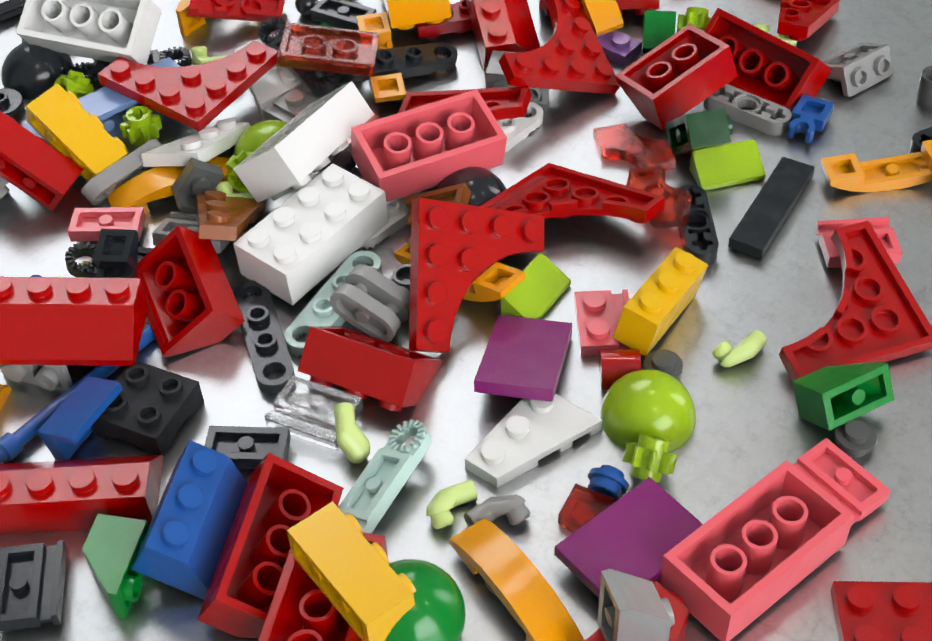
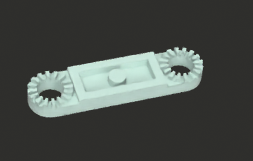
M358 251L351 254L285 331V341L290 354H295V357L302 356L305 342H298L296 338L298 339L299 335L302 337L303 334L307 336L310 326L341 327L345 319L340 317L331 307L330 296L339 285L346 283V277L357 265L368 264V266L376 268L382 274L381 260L377 254L371 251Z
M410 419L409 423L403 421L404 425L398 424L396 426L398 429L391 431L392 435L388 436L389 440L385 446L378 449L338 507L344 515L351 513L360 524L364 533L371 534L431 445V435L419 420L414 421ZM417 436L414 438L415 442L411 441L412 445L407 443L406 447L404 446V442L407 439Z

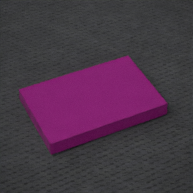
M498 315L474 379V392L553 401L572 336V323Z
M649 477L555 545L554 555L599 598L601 571L613 569L652 582L658 581L661 576L663 555L703 524Z

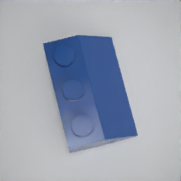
M189 440L175 464L131 570L205 599L247 485L246 480L230 457Z

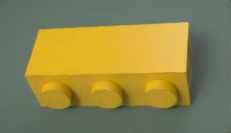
M58 83L26 105V122L54 149L64 156L71 158L74 163L83 168L84 170L80 175L87 182L128 155L125 144L119 138L112 137L104 129L100 119L94 114L89 115L81 107V103L75 94L71 91L66 92Z
M675 247L626 303L613 338L631 349H639L640 354L646 357L696 296L708 264L692 254Z
M333 501L287 530L292 556L362 641H385L399 619L415 606L414 592H416V589L410 579L404 573L397 575L389 566L388 557L381 546L376 542L370 544L363 536L362 528L356 518L351 513L344 515Z

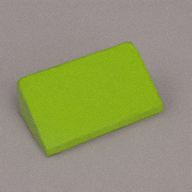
M754 139L698 149L691 153L689 170L698 186L704 190L761 180L766 177L759 149Z
M538 253L523 270L526 278L501 299V315L541 319L571 284V279L545 255Z

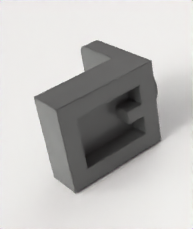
M193 158L189 160L171 187L180 211L196 214L197 194H205V191L215 190L224 177L221 167Z

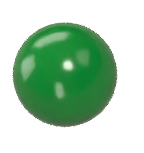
M403 559L390 563L389 566L397 575L404 573L410 579L416 592H414L415 606L399 619L385 641H459L464 631L466 611L462 593L454 579L445 570L428 561Z

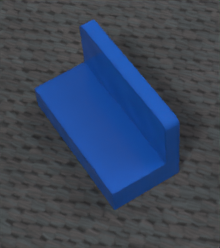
M86 376L41 426L37 433L55 460H69L94 431L92 427L94 422L123 390L119 382Z

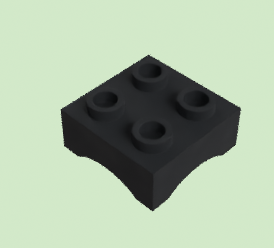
M135 361V365L127 366L116 379L121 384L123 390L94 422L92 427L97 436L105 439L123 440L138 446L150 455L162 454L164 458L182 424L189 416L197 412L204 403L199 381Z

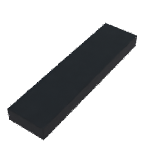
M782 157L730 236L728 247L762 259L812 179L815 167Z

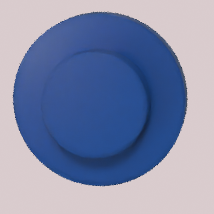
M601 465L600 468L594 467L589 471L588 479L590 482L588 489L594 495L615 502L619 500L621 495L627 493L629 484L624 479V473L610 465Z

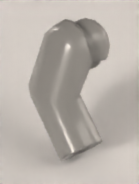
M517 494L488 498L465 513L464 519L470 527L483 518L492 522L506 514L509 523L516 525L527 519L530 511L524 504L526 500Z

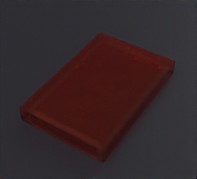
M288 22L285 25L278 52L277 66L373 77L380 33Z

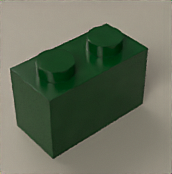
M725 107L686 114L665 123L671 156L731 142L730 136L733 132L731 118L726 115Z

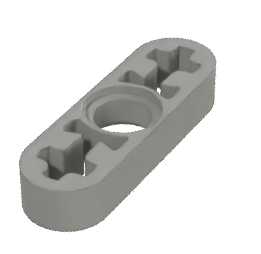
M728 84L703 101V106L707 110L725 107L726 115L731 120L767 135L781 136L789 131L791 121L789 109ZM748 107L754 110H742L740 108Z
M157 139L148 141L90 179L82 188L81 193L93 206L103 203L108 199L107 196L123 183L147 170L155 168L143 167L141 153L163 145Z

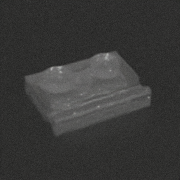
M292 375L273 402L274 407L271 412H267L264 415L266 426L289 428L290 434L337 450L339 446L336 440L334 406L344 402L353 404L356 420L363 409L362 398Z

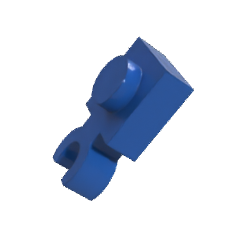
M803 94L792 111L788 137L793 138L795 133L802 132L806 134L805 142L810 143L813 140L815 130L822 132L832 115L834 103Z

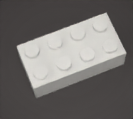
M26 0L16 34L29 44L60 53L113 62L118 57H122L132 62L147 65L162 10L152 0Z
M350 81L310 103L233 170L257 203L269 197L275 201L285 195L290 190V187L296 191L306 185L311 180L309 174L312 171L316 173L331 162L328 156H334L349 146L347 139H351V128L365 124L375 114L353 82Z
M332 163L233 243L240 273L251 281H256L266 287L271 293L289 304L294 305L389 222L385 191Z

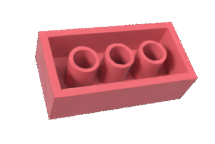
M477 89L351 128V156L364 180L385 191L386 202L435 187L450 174L467 167L490 169L502 165L507 142L505 133Z
M786 460L664 554L660 585L667 591L671 590L677 593L685 602L689 613L720 641H730L846 544L854 513Z

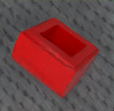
M639 349L599 351L601 390H608L622 376L641 370Z

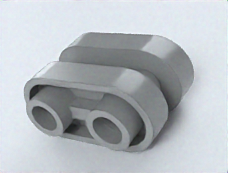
M362 264L355 266L346 277V283L339 285L330 296L331 307L340 317L369 336L387 342L391 341L400 330L401 323L407 321L410 317V291L385 277L372 266Z

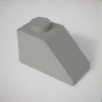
M613 569L601 571L598 625L605 641H669L670 628L675 624L674 613L666 597L660 598L653 582Z

